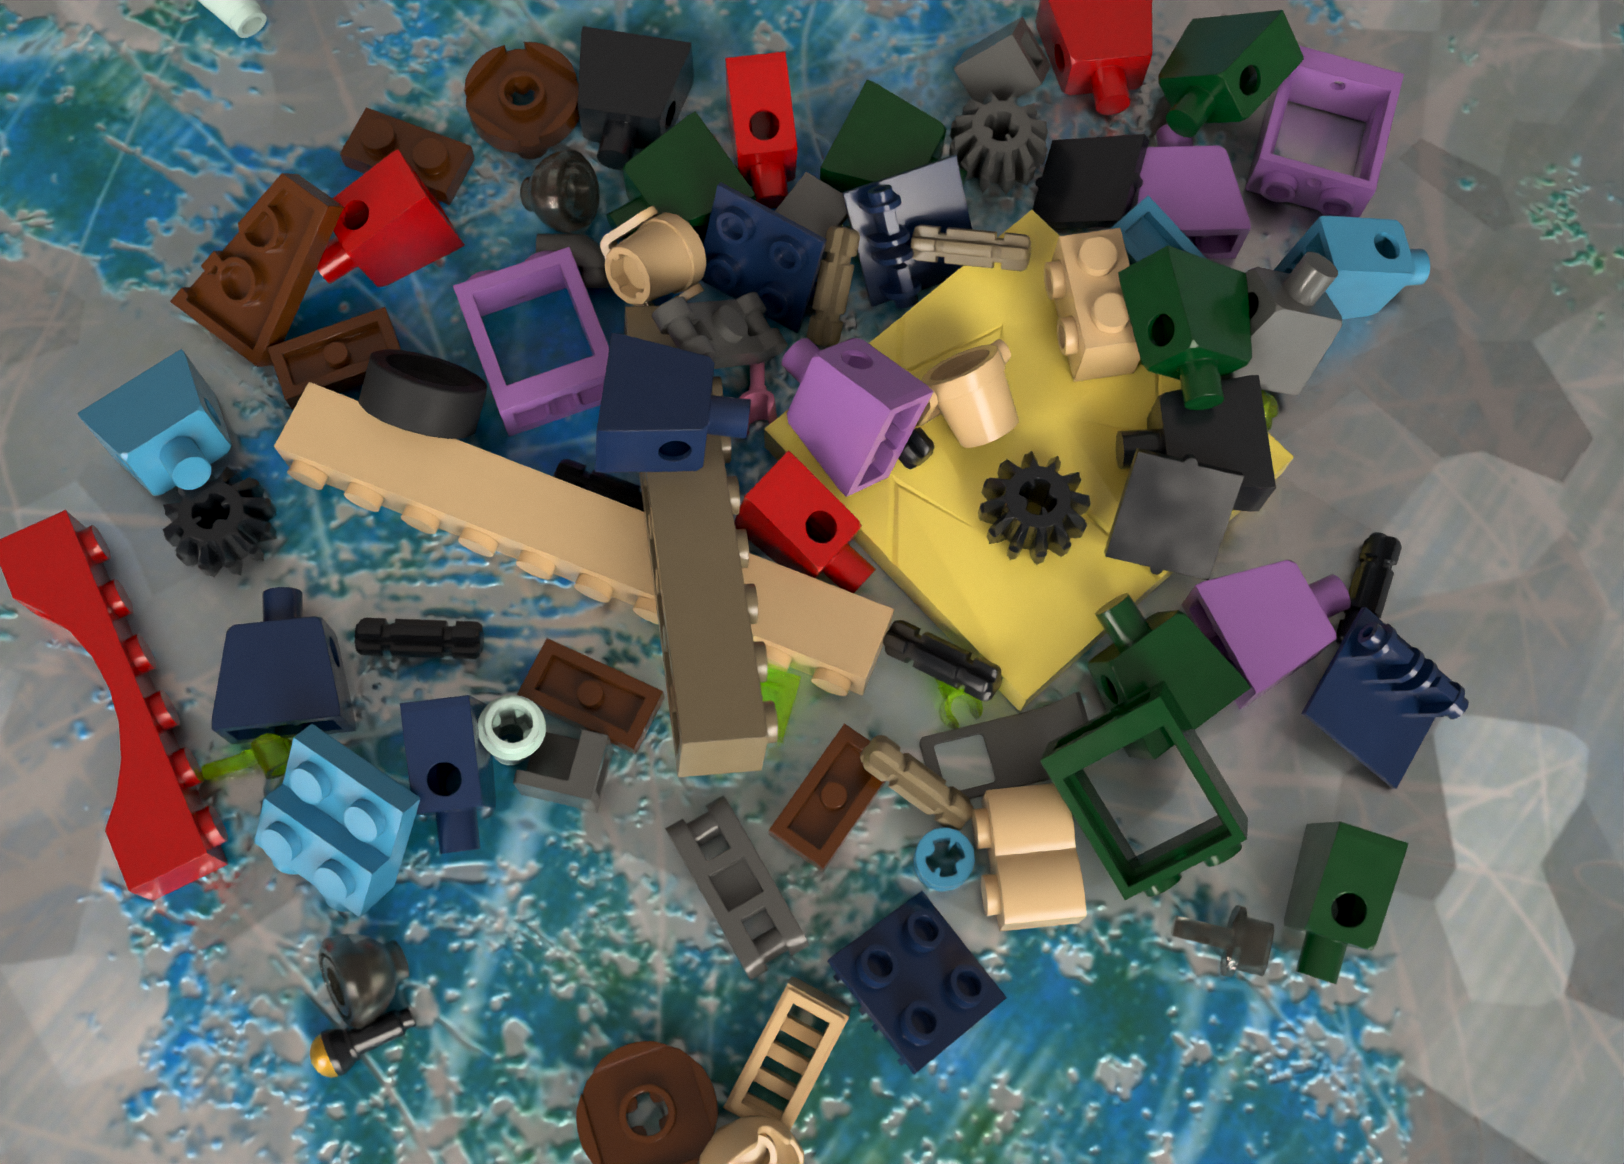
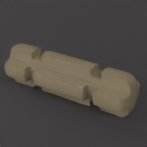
M920 224L915 227L911 238V248H913L914 252L912 258L922 262L937 263L938 257H944L945 264L993 269L994 263H1001L1002 270L1024 271L1027 269L1031 256L1030 237L1025 234L1005 232L1003 239L997 238L996 231L948 227L947 233H941L940 226Z
M836 225L829 227L825 239L827 241L824 251L827 252V258L821 260L812 308L816 309V314L810 317L807 338L814 344L827 347L834 346L840 341L843 321H840L839 318L840 314L844 315L846 311L855 266L850 264L851 257L857 256L860 241L859 231Z
M885 735L873 737L860 755L864 769L880 781H889L888 787L925 814H934V820L944 828L961 830L965 823L973 816L974 807L970 804L969 797L954 786L947 787L945 785L946 780L911 754L901 753V747Z

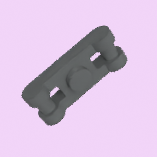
M757 292L745 294L736 300L687 303L685 297H676L663 303L652 313V318L661 334H669L678 349L709 356L715 362L714 369L763 363L776 357L787 347V343L779 329H771L763 314L767 309Z
M723 795L707 804L708 812L687 824L684 819H681L665 829L751 981L768 971L766 963L786 951L793 956L807 948L809 943L733 809ZM722 835L729 849L707 861L700 846ZM765 910L774 927L752 940L743 922Z

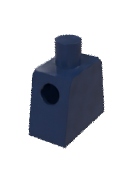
M612 333L597 424L595 472L697 471L704 464L707 434L746 439L751 400L711 395L715 362L709 356L623 334Z
M275 587L263 591V622L235 624L229 627L226 632L211 719L212 730L231 744L293 738L311 724L327 734L356 731V721L335 632L322 617H303V594L301 590L292 587Z
M470 695L400 703L410 791L421 798L416 815H436L439 854L480 849L477 810L496 808L493 755L482 745L478 732L479 717L487 704ZM458 768L461 773L462 782L460 788L450 795L445 786L446 778L452 770Z

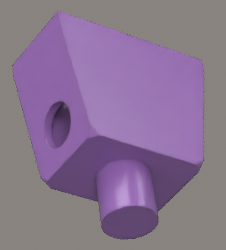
M1168 124L1162 126L1156 132L1157 147H1147L1140 173L1143 184L1135 191L1130 211L1149 195L1207 259L1236 258L1251 226L1227 150L1219 145L1193 146L1192 137L1186 138L1176 134Z
M809 338L800 339L787 350L782 359V366L800 383L787 412L788 423L837 488L848 497L889 477L934 391L863 339L852 338L820 350Z
M1284 560L1203 581L1194 586L1181 605L1189 619L1244 677L1251 687L1234 700L1240 710L1313 660L1337 639L1336 631L1328 618L1349 609L1351 600L1346 586L1336 575L1331 574L1308 585L1297 564L1292 560Z

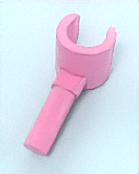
M765 362L750 364L749 391L739 397L751 400L747 435H749V425L752 422L767 420L771 424L777 419L774 395L765 386Z

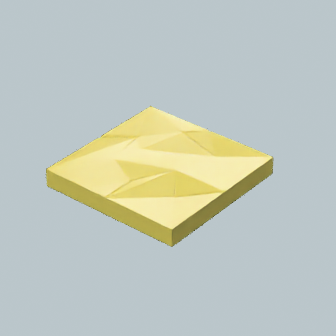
M1030 210L1005 231L1006 233L1025 234L1030 237L1031 256L1026 270H1002L1001 263H994L993 269L962 266L908 310L901 318L897 319L868 343L922 381L923 376L930 369L947 358L967 349L981 345H990L996 340L1001 339L1007 344L1011 352V358L1006 363L1004 372L1019 418V423L1014 429L999 439L985 445L965 448L960 445L945 418L940 414L928 423L920 426L934 442L935 447L933 454L924 463L910 470L898 459L888 478L846 497L789 425L787 419L788 410L764 428L765 448L777 461L789 450L860 521L862 527L853 538L854 541L955 645L971 652L970 659L974 660L977 657H982L999 665L1003 680L998 690L1019 712L1107 633L1095 615L1102 606L1125 593H1129L1137 606L1173 573L1163 570L1162 573L1156 575L1151 572L1148 566L1105 557L1104 550L1130 469H1120L1118 467L1116 459L1117 433L1121 430L1147 429V417L1157 397L1166 392L1182 389L1180 380L1147 371L1142 365L1141 359L1134 373L1073 382L1068 356L1062 355L1058 344V314L1055 301L1048 298L1044 282L1045 263L1052 261L1060 235L1033 210ZM1005 232L1002 233V234H1001L999 237H997V238H1003V239H1004V234H1005ZM1268 433L1276 480L1294 456ZM1030 451L1033 452L1039 466L1046 467L1051 458L1058 456L1061 461L1058 473L1061 476L1079 472L1081 482L1075 492L1089 495L1090 506L1087 512L1081 515L1087 523L1082 537L1070 538L1071 547L1068 553L1062 557L1047 549L1044 562L1038 565L1031 559L1029 549L1022 548L1020 555L1016 559L1009 560L1007 550L1010 542L1006 539L999 543L989 544L986 536L993 524L980 521L978 517L980 504L987 501L981 493L986 479L998 478L999 465L1006 459L1021 468L1024 455ZM1029 502L1026 510L1032 514L1039 515L1042 507L1037 503ZM1232 510L1229 522L1241 511Z

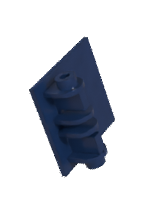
M956 155L842 192L850 227L859 231L860 234L857 255L871 307L894 300L896 308L901 309L914 306L919 302L917 294L921 290L943 283L962 267V265L945 264L944 257H938L937 263L916 261L912 258L914 252L913 248H911V238L914 229L920 224L940 226L941 233H947L948 227L972 229Z
M720 182L717 185L703 246L706 256V268L704 277L701 280L734 299H738L751 292H757L767 309L763 315L798 333L801 329L807 305H813L817 285V271L827 239Z
M1362 607L1301 714L1391 788L1397 789L1435 718L1447 716L1449 719H1456L1467 710L1469 701L1465 698L1463 686L1458 682L1452 681L1442 673L1436 663L1431 659H1426L1422 651L1408 644L1390 624H1385L1369 609Z
M920 891L827 960L836 972L833 976L836 982L843 981L862 1006L858 1010L863 1016L866 1013L875 1023L871 1028L874 1032L878 1030L882 1032L901 1057L897 1062L900 1066L906 1064L913 1074L921 1070L1007 998L923 891Z

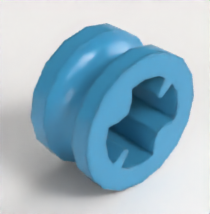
M948 827L935 828L926 833L919 841L913 857L914 872L919 881L927 888L938 892L952 891L960 887L971 874L975 863L974 848L969 839L960 831ZM946 843L948 844L947 852H950L954 847L960 854L961 859L953 866V876L941 877L939 876L941 868H937L933 873L927 866L926 860L930 859L935 852L934 844Z

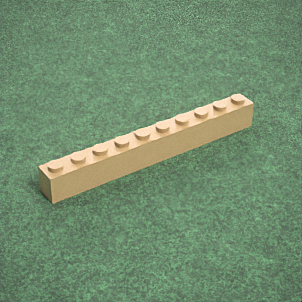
M311 382L307 384L274 445L288 465L287 473L292 478L317 490H322L325 484L345 491L344 496L349 501L369 511L378 512L381 506L401 513V519L405 523L422 532L436 534L439 528L459 536L458 541L464 547L480 555L493 557L495 551L515 558L517 559L516 565L538 578L550 580L552 575L555 574L575 582L574 587L576 590L591 599L607 603L611 597L634 605L633 611L638 616L658 624L643 511L458 439L430 437L402 430L368 414L359 405V401ZM749 553L748 568H742L744 584H755L758 598L757 624H751L753 641H764L768 669L787 672L788 668L791 667L813 676L811 682L824 691L839 696H847L848 692L852 691L863 696L884 645V637L891 627L894 609Z

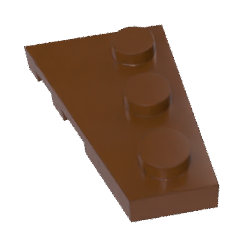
M281 173L239 221V232L222 251H213L201 265L204 272L191 287H182L170 302L256 367L273 366L267 347L284 342L344 206L299 174Z

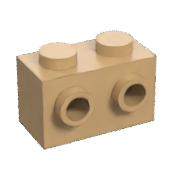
M1121 228L1059 236L1052 261L1046 262L1044 266L1046 292L1050 300L1054 299L1058 314V344L1062 355L1068 356L1073 382L1134 373L1140 360L1118 276L1119 271L1130 266Z

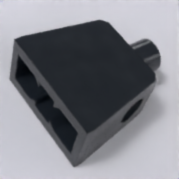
M586 26L582 27L578 111L584 138L600 143L597 160L602 165L614 170H623L626 163L633 158L635 148L645 149L675 126L694 81L691 42Z
M1247 375L1221 381L1224 401L1218 406L1204 410H1189L1185 408L1182 389L1166 392L1157 397L1147 417V429L1118 431L1116 436V459L1120 469H1130L1136 448L1183 458L1187 454H1193L1197 462L1242 472L1244 478L1233 510L1259 511L1276 489L1259 375Z

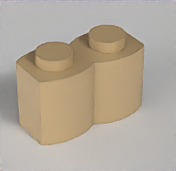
M1054 783L986 790L981 800L982 808L973 809L972 816L975 846L977 849L987 848L991 874L981 875V894L986 916L996 915L999 931L1080 923L1087 915L1082 872L1076 850L1073 815Z

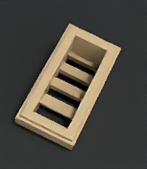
M791 976L723 1108L741 1118L746 1116L770 1117L782 1122L791 1130L850 1016L851 1008L800 979ZM795 1004L826 1021L828 1025L824 1033L789 1015L788 1013L792 1005ZM779 1030L813 1047L815 1050L811 1058L809 1059L775 1040ZM768 1056L801 1074L802 1076L798 1084L796 1085L763 1067L761 1064L765 1057ZM755 1081L789 1100L784 1111L749 1093L748 1089L752 1082Z

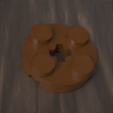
M524 42L525 49L506 51L505 45L493 48L474 63L465 79L466 109L475 132L486 143L499 150L517 153L524 159L540 158L546 154L549 147L555 146L565 139L579 120V84L574 68L562 53L550 46L537 42ZM529 90L535 92L533 95L534 101L527 105H515L511 97L515 92L520 95H525Z
M655 1041L630 1043L606 1055L592 1071L593 1074L585 1084L583 1094L580 1096L576 1109L579 1139L592 1164H698L700 1155L714 1135L718 1122L716 1092L712 1081L703 1067L681 1049ZM644 1093H649L654 1103L665 1101L668 1108V1115L659 1119L660 1131L648 1136L644 1126L632 1127L628 1114L638 1109L637 1097Z

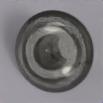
M573 149L558 151L544 158L535 167L531 176L526 177L522 181L520 187L521 202L527 211L534 212L536 217L549 228L565 234H581L591 226L598 211L600 199L598 179L593 167L582 153Z
M354 933L338 934L325 938L318 952L323 981L336 1011L347 1025L359 1030L374 1022L386 1010L394 997L398 982L409 977L406 957L395 940L382 944L366 935Z

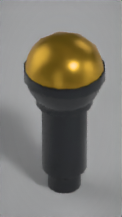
M409 1006L399 1011L393 1009L350 1030L349 1028H334L322 1031L315 1037L310 1047V1059L313 1067L321 1075L330 1078L341 1077L347 1074L356 1061L361 1059L360 1055L405 1035L407 1029L416 1026Z

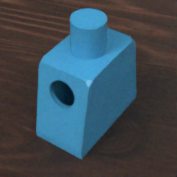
M1319 216L1274 269L1275 271L1290 274L1307 252H1315L1327 258L1338 270V276L1325 292L1341 314L1342 320L1371 316L1378 313L1404 286L1424 284L1430 273V259L1424 249L1409 248L1403 225L1397 220Z
M182 349L77 413L114 460L153 496L163 495L176 486L184 490H193L201 487L210 478V464L226 455L232 447L216 395Z

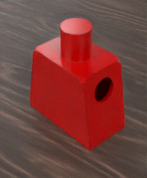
M1040 0L1035 21L1036 27L1061 91L1067 95L1093 93L1096 111L1102 115H1114L1127 109L1131 103L1128 90H1135L1143 85L1152 58V0Z
M786 52L725 58L726 108L735 166L747 183L752 186V190L756 194V201L770 209L777 208L789 194L787 182L794 180L796 177L798 152Z
M397 149L332 198L344 206L333 230L336 236L328 241L317 270L331 284L359 267L377 287H385L453 253L465 245L439 201L399 149Z
M789 450L744 496L739 514L736 515L734 520L735 529H746L748 540L777 564L815 579L824 573L839 588L851 593H855L876 570L849 545L862 527L860 521ZM808 535L816 537L820 543L813 541Z

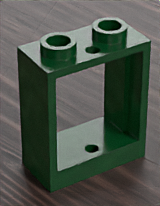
M1165 681L1152 686L1052 740L1047 744L1040 759V762L1124 900L1143 891L1147 897L1159 895L1172 888L1181 880V872L1203 861L1207 867L1219 865L1235 856L1242 849L1241 842L1247 840L1248 817ZM1164 726L1217 813V816L1136 856L1083 768Z

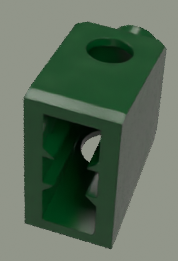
M1275 10L1192 19L1158 75V83L1171 107L1166 115V121L1176 134L1190 138L1197 134L1204 123L1241 122L1249 118L1300 65L1304 56L1284 11Z
M866 80L820 167V180L842 193L940 160L943 154L947 129L942 122L877 83ZM959 168L964 186L968 171Z
M695 111L626 163L623 168V176L629 202L607 213L606 217L611 230H614L643 210L654 205L659 214L665 212L676 214L689 222L699 235L704 246L717 185L722 182L755 201L756 194ZM639 227L636 228L635 230L631 231L630 233H628L627 235H625L624 237H622V238L619 239L618 241H619V242H622L624 239H626V238L629 237L631 234H633L634 232H636V231L639 229Z
M1167 245L1119 271V282L1142 365L1149 372L1180 380L1185 408L1189 410L1209 409L1218 406L1224 401L1221 377L1247 366L1252 359L1246 273Z
M1125 593L1109 601L1095 613L1113 641L1111 645L1088 662V669L1107 711L1152 686L1165 681L1195 730L1251 688L1244 677L1189 617L1180 610L1157 612L1145 619L1129 593ZM1164 726L1123 748L1129 757L1155 760L1175 744Z
M1340 821L1310 823L1306 825L1284 917V926L1306 933L1296 972L1337 985L1347 946L1368 951L1374 949L1409 843ZM1334 900H1336L1338 905V912L1335 918H1333L1331 912Z

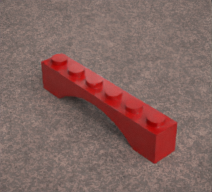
M64 510L1 538L0 567L12 597L40 618L70 631L93 657L109 687L119 721L121 763L116 798L105 832L129 892L154 901L228 865L220 845L228 841V835L214 807L211 805L205 807L196 787V785L204 782L202 771L192 752L187 747L180 749L172 729L180 724L179 716L166 692L162 689L156 691L149 671L157 667L155 658L144 638L140 634L133 635L126 616L134 613L133 606L121 583L117 579L110 580L103 562L110 560L111 554L103 536L94 525L85 527L67 510Z

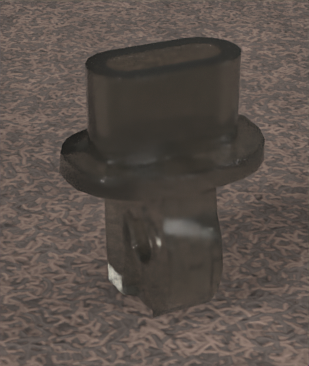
M1236 905L1230 915L1227 928L1175 915L1171 927V936L1222 949L1220 960L1222 976L1232 978L1235 971L1238 970L1262 977L1266 972L1274 936V924L1247 917L1246 907Z

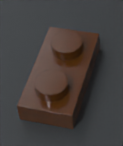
M367 107L340 152L345 167L365 174L390 153L399 149L436 199L447 205H450L475 160L472 147L468 144Z
M385 307L267 347L284 398L292 410L297 405L309 382L337 393L363 385L372 352L382 349L402 350Z
M548 638L545 640L517 695L533 701L542 712L581 730L608 735L612 744L635 755L665 698L662 690Z
M845 723L769 829V835L822 873L887 781H880L864 769L860 755L862 750L869 745L870 740Z

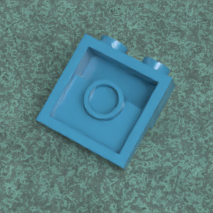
M311 724L293 737L283 784L263 800L254 843L265 851L279 871L286 874H299L315 885L331 908L342 912L351 911L358 917H361L395 886L421 798Z

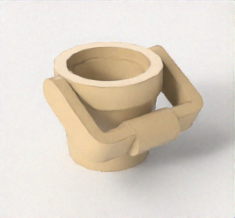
M653 205L615 228L601 239L600 248L606 258V277L617 296L626 303L634 306H655L652 300L670 293L677 294L680 292L682 293L676 297H685L686 301L704 291L698 282L704 277L705 249L697 232L689 222L679 215L667 212L659 214ZM639 227V229L636 232L631 234L629 237L624 239L619 244L617 243V240L621 239L622 237H624L625 235Z
M998 339L990 345H981L967 349L947 358L930 369L923 376L922 382L934 392L917 425L919 427L923 426L942 414L960 445L965 448L985 445L999 439L1014 429L1019 423V418L1004 372L1005 365L1011 358V352L1007 344Z

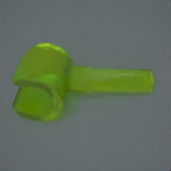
M934 678L938 684L937 688L943 697L939 707V715L945 726L952 729L960 727L951 711V704L954 699L965 701L976 720L982 716L983 705L981 700L965 693V689L954 688Z
M271 733L260 735L251 743L250 749L203 764L202 774L206 780H210L246 768L250 769L259 764L266 779L279 778L285 775L292 741Z

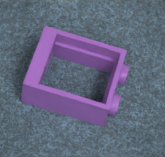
M1299 45L1304 56L1303 61L1269 96L1244 190L1261 194L1266 199L1274 202H1290L1315 209L1325 216L1360 217L1377 188L1404 74ZM1287 101L1366 122L1353 176L1273 154Z
M570 247L555 252L540 251L528 257L525 262L498 271L484 270L472 275L465 282L453 285L509 437L601 405L609 346ZM567 288L593 356L506 385L481 317Z

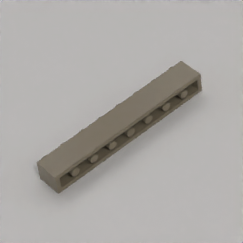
M659 306L625 307L624 335L677 348L669 334H661L652 318V313ZM720 376L713 377L711 395L723 396ZM708 434L704 464L701 469L678 472H639L678 777L761 771L767 744L776 743L778 738L774 701H763L760 682H766L768 677L766 646L764 641H753L751 624H757L758 621L757 591L755 584H744L742 568H748L749 563L746 529H735L733 515H738L740 511L739 483L737 476H727L725 463L731 462V437Z

